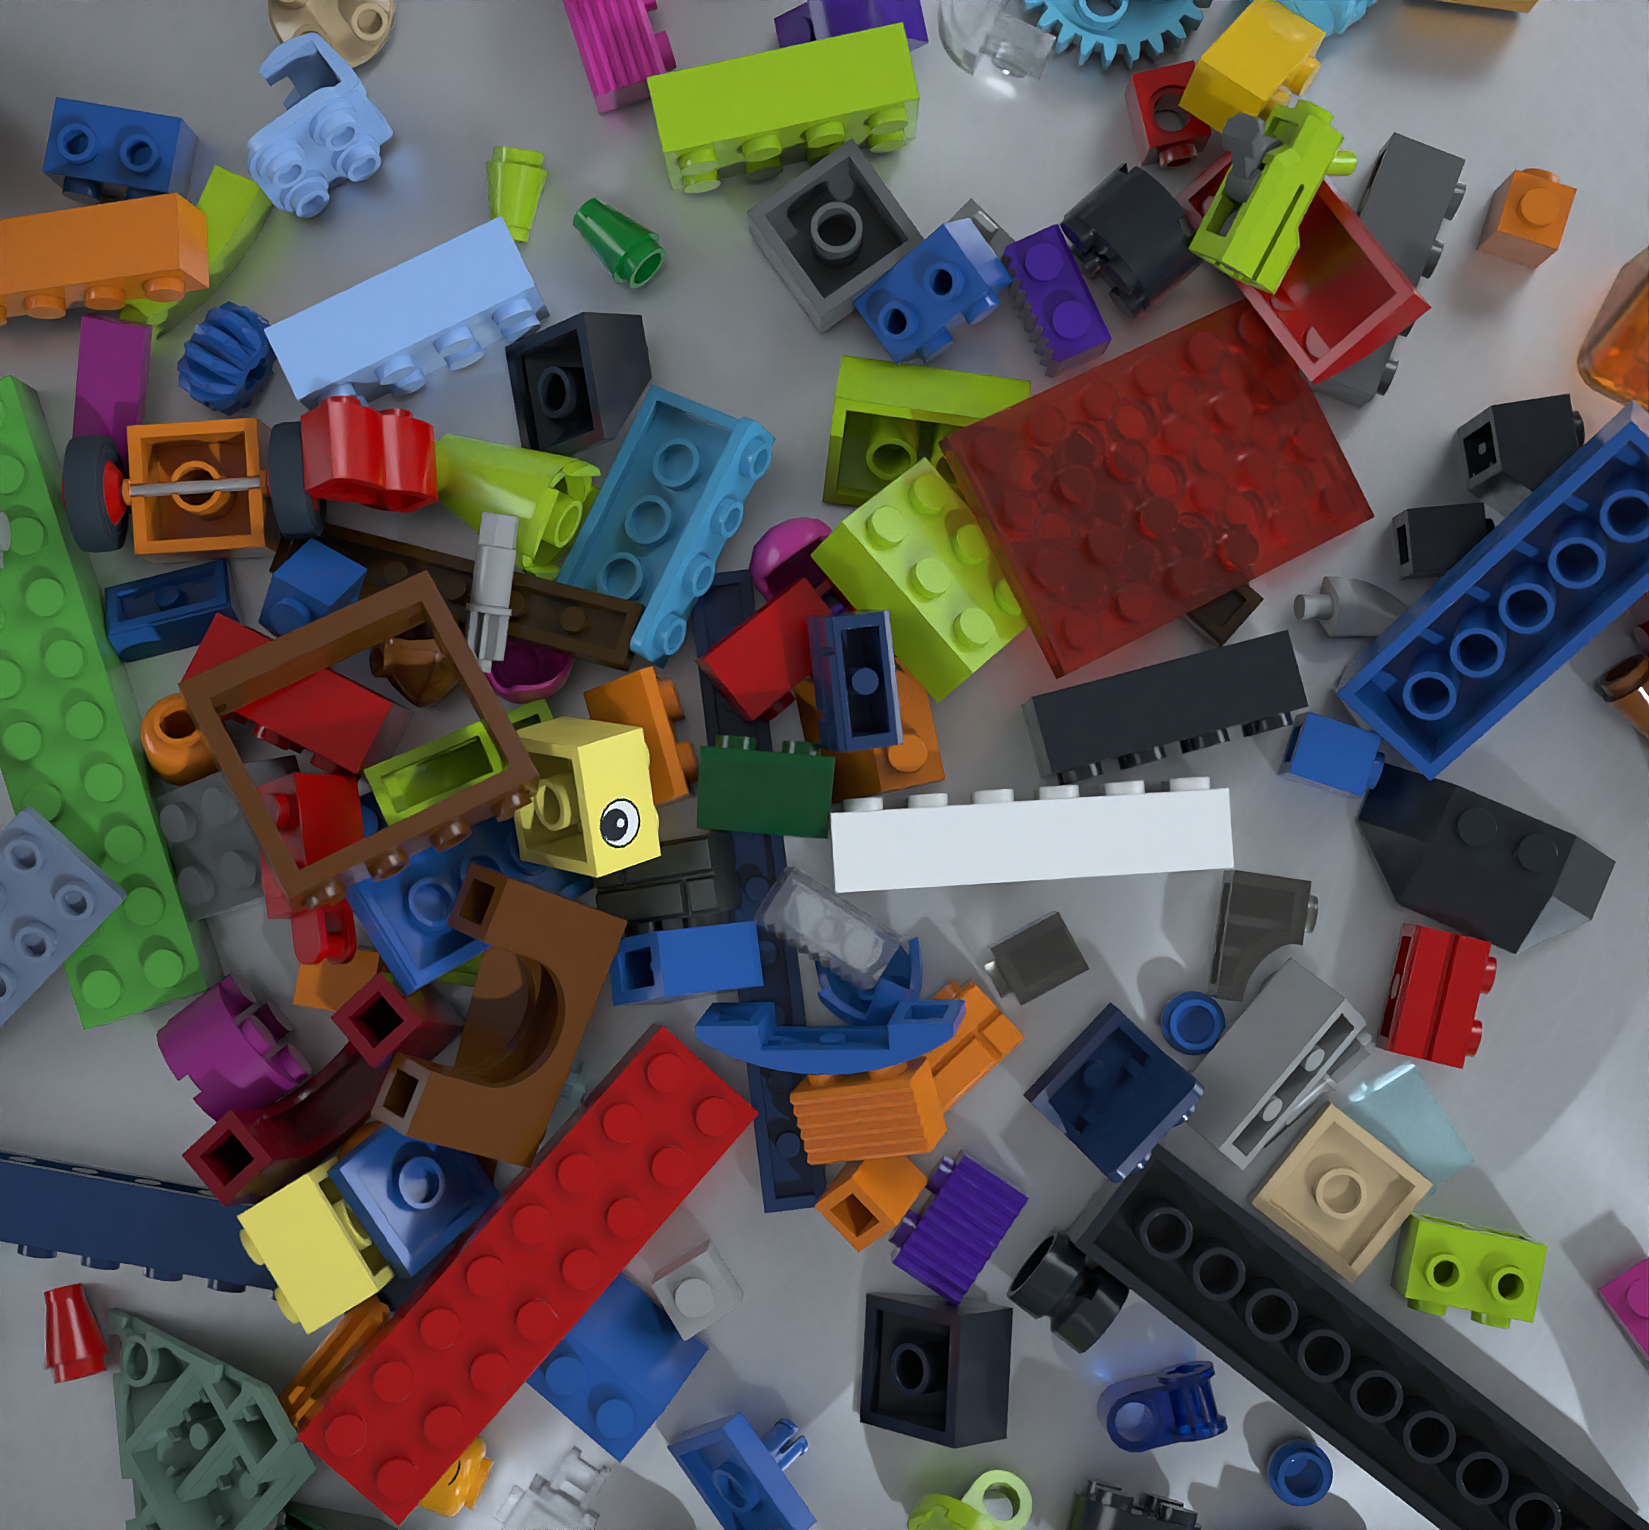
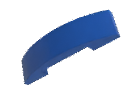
M902 1000L887 1025L777 1026L774 1002H715L709 1006L695 1025L696 1039L715 1050L757 1066L801 1074H852L898 1065L938 1048L955 1036L966 1014L965 1000Z

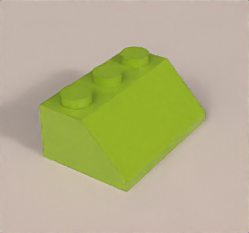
M842 355L834 399L822 502L861 507L925 457L978 519L986 516L991 526L1009 528L1029 424L1031 381L905 363L896 365L895 362Z

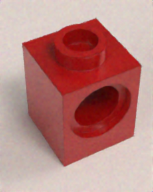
M1194 60L1131 75L1124 96L1141 167L1160 163L1161 169H1174L1188 165L1197 160V154L1203 152L1212 134L1208 124L1178 106L1195 69ZM1162 109L1175 111L1182 118L1184 128L1177 131L1165 130L1157 124L1153 113Z

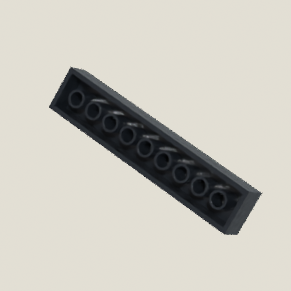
M1159 1143L1152 1149L1149 1160L1138 1172L1127 1175L1119 1183H1113L1108 1179L1067 1232L1074 1246L1440 1530H1649V1522Z

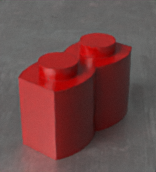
M332 396L323 399L321 406L300 416L304 491L306 493L327 500L359 502L369 508L399 513H411L439 500L434 427L425 421L413 418L412 412L397 408L376 411L362 406L360 400L355 397Z

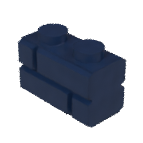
M868 609L806 617L816 708L823 715L818 720L822 748L840 753L903 744L889 610Z

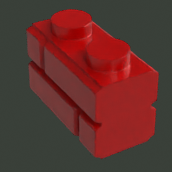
M1404 923L1375 1047L1463 1069L1465 1057H1474L1481 1042L1482 1021L1474 1018L1480 994L1487 995L1490 992L1496 976V958L1489 956L1492 943L1421 925Z

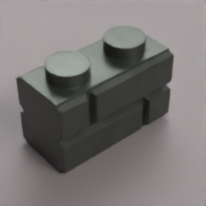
M729 832L659 842L661 856L598 878L592 877L593 885L597 889V894L595 895L597 908L628 921L624 930L625 938L663 931L662 920L682 918L683 928L722 924L720 912L740 909L742 904L738 874L735 873L734 869L736 859L733 839Z

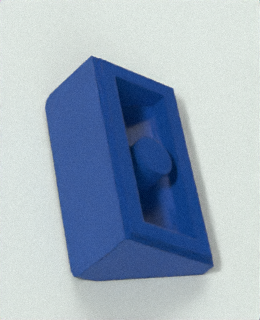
M219 559L104 588L107 638L124 662H133L200 645L216 613L244 624L228 559Z

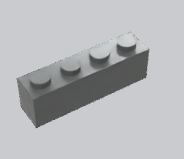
M1394 132L1379 151L1356 214L1417 288L1421 276L1427 279L1431 277L1442 254L1444 243L1435 239L1443 218L1451 221L1464 197L1467 184L1459 182L1458 179L1466 159ZM1415 322L1398 335L1407 337ZM1398 335L1357 363L1317 385L1311 383L1300 367L1296 365L1291 382L1361 409L1375 397L1376 393L1384 396L1390 387L1399 360L1390 357Z

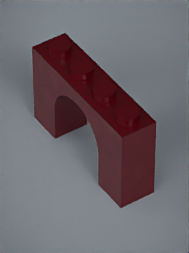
M379 971L330 1017L349 1041L323 1069L298 1089L269 1106L260 1109L229 1110L181 1155L222 1206L261 1202L314 1170L372 1116L370 1115L395 1051L432 1061L463 1032L465 1022L431 982L405 996L392 973Z

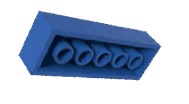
M1634 399L1631 400L1345 667L1336 695L1428 780L1434 779L1649 590V413Z

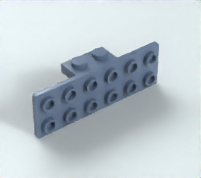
M32 807L24 808L0 833V1027L127 897L124 889Z

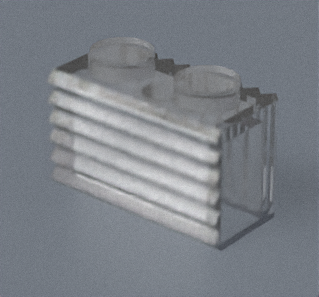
M796 867L784 868L754 915L756 925L765 926L766 932L776 933L777 939L787 940L788 946L798 947L799 953L808 954L810 960L819 961L821 967L830 968L831 973L841 975V980L849 981L852 983V987L869 989L875 986L903 940L902 935Z

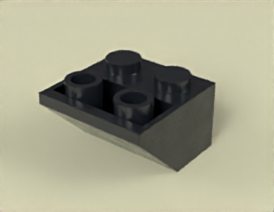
M1570 393L1491 405L1459 427L1458 436L1467 490L1506 518L1584 445L1585 429L1579 411L1572 410Z

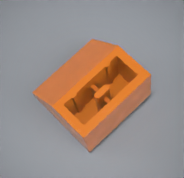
M650 666L583 692L590 720L643 727L644 741L650 754L648 769L655 808L696 797L692 783L699 781V761L694 745L690 744L689 740L680 742L675 722L684 720L686 717L677 685L673 683L672 678L663 680L657 670Z

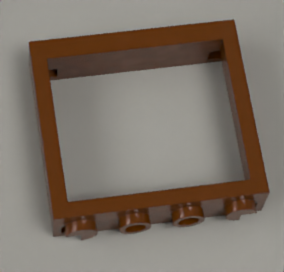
M427 570L178 683L184 706L293 914L307 907L311 912L327 903L329 907H332L348 895L346 888L370 876L374 882L391 878L410 865L409 857L431 846L434 847L436 852L452 848L472 834L470 827L492 816H495L498 822L514 817L515 811L532 803L531 797L537 795L540 775ZM427 622L507 769L299 870L219 717Z

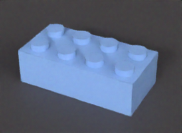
M499 216L265 328L264 332L296 399L311 411L321 406L323 399L332 396L355 397L360 400L362 406L369 407L368 403L388 393H391L392 397L410 394L426 384V375L447 365L450 370L466 367L479 360L484 355L482 348L503 338L508 343H512L534 334L541 328L539 321L549 317L550 314L502 216Z

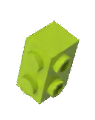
M1411 1212L1401 1224L1390 1286L1408 1298L1407 1307L1420 1312L1446 1316L1447 1308L1451 1306L1472 1311L1470 1317L1472 1321L1492 1327L1509 1329L1511 1319L1533 1323L1548 1246L1528 1235Z

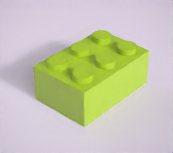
M925 457L842 520L810 555L857 611L868 609L889 610L894 654L937 704L1052 606L1051 602Z

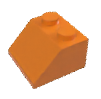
M894 657L903 744L840 753L822 748L821 756L835 757L831 805L843 803V800L866 798L942 782L946 779L927 691L898 657ZM810 678L797 684L794 687L805 742L820 743L818 720L823 715L822 712L817 711L814 681Z

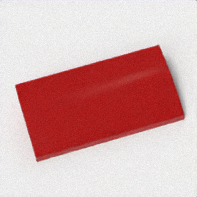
M1226 150L1175 197L1186 212L1184 216L1195 231L1199 229L1232 164L1230 151ZM1326 175L1298 226L1300 247L1275 295L1232 278L1314 385L1333 377L1368 356L1432 308Z

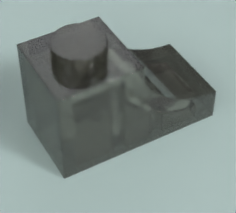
M1224 870L1207 995L1217 999L1242 1002L1247 983L1256 967L1264 958L1287 944L1303 945L1304 933H1312L1314 931L1318 914V897L1310 895L1312 881L1239 870Z

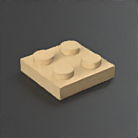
M1327 1100L1249 1196L1248 1201L1353 1285L1434 1184Z

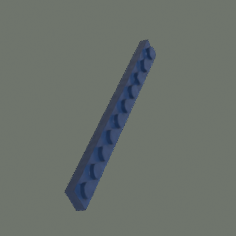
M749 569L715 573L709 589L702 596H699L691 612L697 658L756 611L753 583ZM698 666L708 747H715L716 735L756 738L757 751L773 752L770 722L765 723L760 716L753 721H742ZM729 832L733 839L736 859L734 869L735 873L738 874L742 899L740 909L728 911L729 923L756 921L764 986L738 990L739 1002H774L777 1026H807L784 836ZM746 1062L751 1105L759 1113L753 1122L764 1212L773 1213L813 1208L814 1204L827 1189L824 1164L811 1165L807 1162L808 1153L804 1150V1140L800 1138L801 1129L797 1127V1116L793 1114L794 1105L790 1102L791 1092L807 1074L779 1071Z

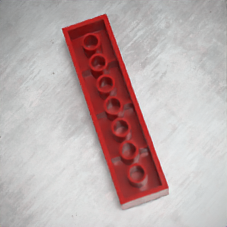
M652 1024L539 1150L531 1168L524 1167L300 1418L297 1422V1438L395 1524L400 1526L759 1113L664 1026Z

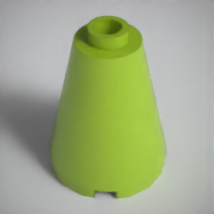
M446 434L438 441H435L439 499L437 502L478 535L480 534L482 512L519 517L514 565L525 574L548 580L556 579L562 569L556 564L566 551L570 552L600 491V488L592 485V476H601L599 468L582 459L455 434Z

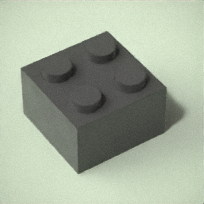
M853 138L746 212L749 233L821 334L855 311L857 308L853 302L925 240Z
M295 754L244 763L255 787L294 772L301 773ZM219 772L154 798L160 816L161 830L167 840L178 878L179 892L184 899L190 922L250 908L266 902L261 882L262 868L259 848Z

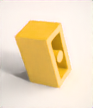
M1254 0L1199 58L1178 106L1222 133L1227 121L1238 113L1262 118L1266 123L1276 103L1288 107L1291 101V96L1289 95L1294 93L1301 97L1313 82L1322 65L1314 57L1326 32L1293 13L1276 0Z

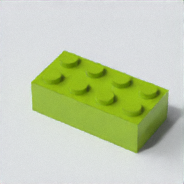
M903 22L647 77L672 190L684 187L687 193H701L719 187L722 184L721 179L746 174V178L749 180H761L780 174L785 165L808 161V165L813 166L852 138L860 149L869 147L871 153H886L902 148L907 144L906 139L916 136L920 96Z

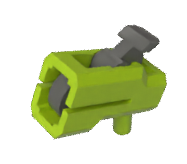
M1299 99L1295 108L1276 103L1266 123L1262 118L1245 113H1238L1233 118H1230L1222 130L1221 137L1223 149L1231 152L1232 164L1188 249L1228 276L1275 295L1300 247L1298 226L1324 176H1349L1356 168L1357 159L1354 152L1339 149L1344 137L1330 126L1334 116L1314 103Z

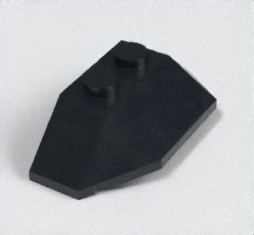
M1385 762L1375 788L1367 789L1355 817L1358 829L1366 840L1373 860L1394 904L1476 939L1491 942L1492 946L1511 954H1518L1591 921L1616 861L1574 834L1459 785L1437 778L1430 781L1421 773Z

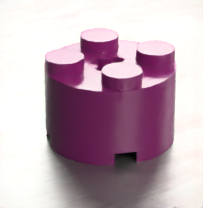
M235 972L228 974L174 1015L165 1026L158 1030L156 1035L162 1056L178 1081L186 1075L190 1077L201 1091L192 1099L216 1122L231 1109H260L269 1106L312 1074L308 1061L285 1037L293 1030L286 1015L272 1001H268L261 1006L256 1001L247 983Z

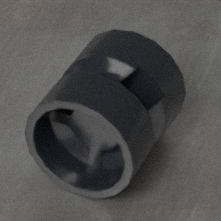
M1055 1230L1028 1257L1013 1279L1006 1295L1035 1320L1045 1316L1049 1317L1050 1331L1078 1354H1081L1092 1347L1115 1320L1128 1297L1130 1288L1099 1264L1088 1267L1086 1265V1254L1074 1246L1072 1241Z

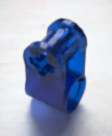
M1210 1361L1180 1363L1167 1367L1157 1373L1117 1381L1107 1386L1100 1394L1097 1402V1417L1102 1428L1120 1449L1130 1453L1144 1452L1179 1442L1205 1440L1220 1435L1228 1429L1226 1416L1218 1414L1210 1380L1215 1375L1213 1362ZM1133 1402L1144 1404L1145 1414L1137 1427L1130 1430L1116 1428L1115 1419L1117 1413L1124 1405Z

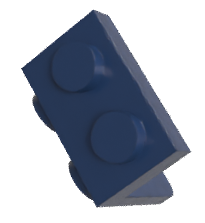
M1110 1002L1023 1096L1073 1142L1111 1182L1119 1183L1127 1175L1138 1172L1149 1160L1152 1149L1172 1127L1181 1125L1193 1114L1197 1101L1204 1092V1086L1163 1052L1119 1008Z

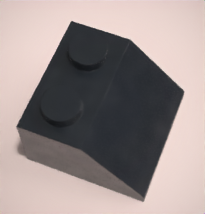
M879 1292L866 1293L860 1422L953 1449L1007 1439L1013 1308L963 1297L961 1303L956 1307L941 1296Z

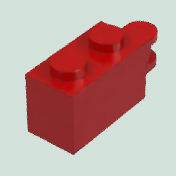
M827 575L813 587L805 577L792 581L695 660L699 668L742 721H753L760 716L765 723L769 722L795 701L796 698L790 692L791 689L808 675L813 680L806 617L833 614L821 599L823 594L831 590L844 606L837 613L857 611Z
M294 772L256 787L299 870L365 838L356 776ZM260 852L261 882L265 892L268 919H290L294 952L298 961L304 965H318L326 958L328 962L334 965L348 964L355 956L357 940L353 917L354 911L346 898L332 907H329L327 903L311 912L307 907L293 914Z

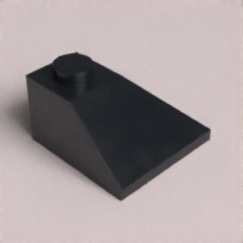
M581 312L504 347L521 447L570 457L614 440L652 378L642 315Z

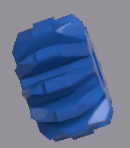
M231 301L222 304L219 308L213 307L210 309L205 320L201 324L194 325V333L190 340L183 343L186 350L177 363V370L180 372L178 386L188 392L192 399L213 411L218 410L228 416L235 414L240 409L249 407L254 396L258 392H263L264 383L267 378L274 374L272 367L277 357L264 332L265 328L271 326L269 321L248 307L239 306Z

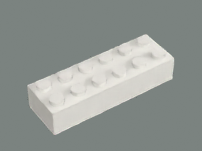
M1191 777L1162 781V792L1145 793L1144 781H1128L1098 785V796L1079 798V785H1065L1034 789V800L1014 802L1013 789L986 790L971 793V804L953 806H948V793L908 796L906 798V809L883 810L882 797L843 800L842 813H831L835 892L1234 868L1229 788L1210 789V777Z

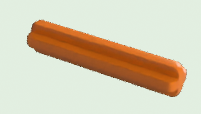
M373 1294L347 1311L277 1397L294 1429L297 1428V1422L390 1318L388 1305L380 1302L376 1294Z

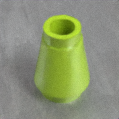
M495 146L493 147L492 161L485 162L490 221L502 216L514 242L528 243L529 231H531L549 172L542 169L544 154L521 148Z

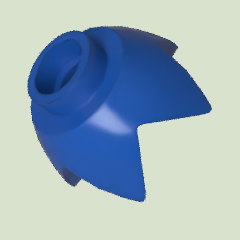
M874 922L859 969L840 964L825 956L816 955L814 957L819 984L822 988L817 994L821 1003L831 1013L849 1025H887L900 1001L919 1000L923 979V962L918 937L908 941V955L899 942L884 927Z

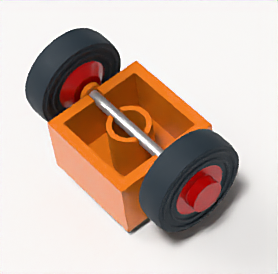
M257 417L127 426L130 479H126L119 450L113 439L109 436H78L68 442L65 450L61 485L62 501L72 535L79 548L84 552H111L123 547L128 531L129 506H132L134 554L154 564L275 556L280 542V531L285 538L289 539L314 538L320 536L323 532L326 516V499L315 497L304 491L301 421L275 424L272 429Z

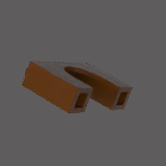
M471 862L446 925L481 942L514 952L523 964L528 980V1002L523 1020L516 1034L504 1049L484 1063L472 1067H450L395 1051L370 1115L406 1137L531 1168L539 1145L546 1135L547 1125L564 1082L570 1074L573 1059L588 1021L594 1013L596 1001L611 963L619 950L620 940L628 921L589 904Z

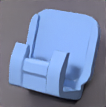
M310 32L287 40L277 46L258 69L270 86L288 76L295 87L283 102L287 111L260 129L246 144L249 149L246 167L250 175L275 207L281 211L297 214L300 218H310L319 214L329 202L328 192L347 178L354 182H360L371 177L381 164L379 146L389 140L393 134L384 116L366 96V88L350 65L320 35Z

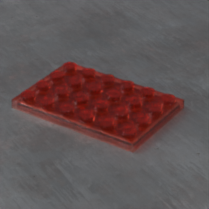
M1246 297L947 435L938 442L1056 679L1091 663L1375 517L1307 379L1300 376L1297 363Z

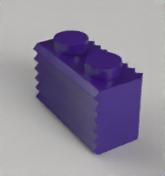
M1051 225L1007 245L1001 263L1014 280L1007 286L1010 288L1008 297L1016 299L1013 308L1021 310L1018 319L1026 322L1023 330L1031 333L1029 342L1037 344L1034 353L1042 355L1039 364L1047 367L1045 376L1054 378L1103 355L1112 338L1059 225Z
M962 1148L954 1160L946 1155L941 1157L929 1174V1181L924 1187L931 1192L930 1196L918 1214L908 1209L897 1226L893 1228L888 1238V1241L896 1246L890 1254L891 1262L956 1307L961 1303L963 1296L968 1292L985 1263L990 1259L999 1242L1004 1238L1007 1230L1012 1226L1014 1220L1029 1199L1023 1189Z

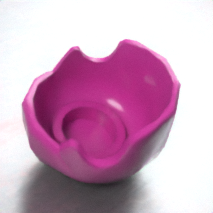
M808 517L789 519L769 528L754 545L748 569L756 589L767 602L792 581L805 577L813 587L826 576L824 571L810 556L833 531L826 523L819 519H810Z
M506 640L504 661L492 660L491 673H483L497 696L514 704H527L535 700H547L561 690L573 668L575 658Z

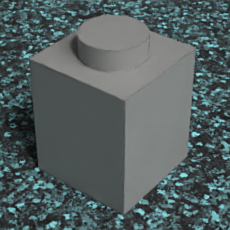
M711 1239L658 1270L651 1283L652 1289L684 1341L741 1307L743 1292Z

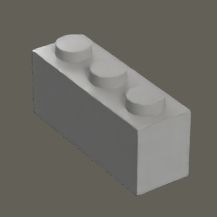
M1290 957L1279 971L1272 973L1265 979L1259 989L1258 996L1242 1015L1222 1030L1217 1044L1199 1066L1189 1071L1204 1086V1092L1197 1101L1193 1114L1185 1123L1243 1171L1368 1022L1344 996Z

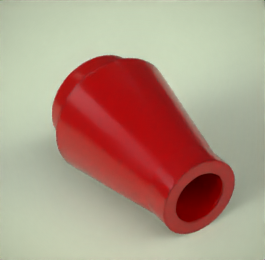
M83 1283L63 1286L44 1292L46 1304L44 1370L51 1369L54 1384L107 1371L104 1355L109 1354L110 1351L86 1299Z

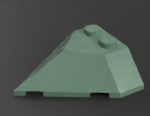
M118 1308L107 1309L109 1335L117 1334L121 1347L119 1353L121 1372L112 1374L121 1478L132 1479L136 1516L134 1519L125 1521L126 1530H264L316 1471L313 1461L303 1443L297 1438V1432L271 1386Z

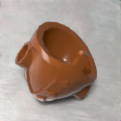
M452 614L455 622L458 624V616ZM427 622L371 648L369 663L372 675L375 678H387L390 684L404 698L418 708H425L437 703L452 692L460 683ZM459 628L464 636L465 629Z

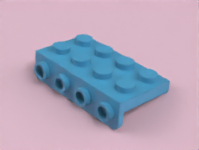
M651 385L555 582L643 604L646 610L631 638L630 650L635 653V657L664 669L670 655L674 654L684 641L687 631L686 622L699 596H702L712 584L715 575V563L727 538L733 536L741 524L744 513L743 506L755 481L760 479L769 467L772 457V446L776 438L755 420L747 417L737 419Z

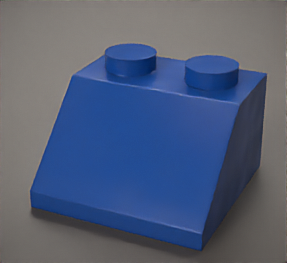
M621 1271L525 1382L621 1463L663 1413L709 1349V1346L697 1335L684 1341L665 1308Z

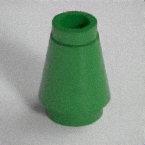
M598 197L591 198L585 202L574 216L573 226L580 232L616 283H626L633 289L639 288L646 284L662 266L666 251L659 245L658 234L610 205L605 204Z

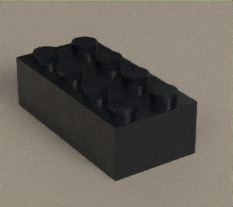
M1288 629L1033 696L1021 705L1040 778L1056 775L1059 786L1103 775L1100 763L1118 759L1120 770L1167 758L1164 749L1166 745L1179 742L1182 754L1228 742L1230 739L1227 729L1241 726L1243 737L1245 738L1293 724L1290 712L1309 706Z

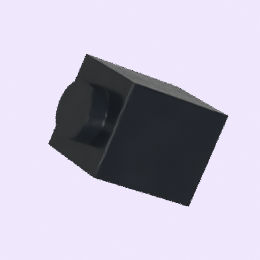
M1484 502L1410 508L1393 517L1398 580L1444 576L1495 528L1494 521L1485 516Z

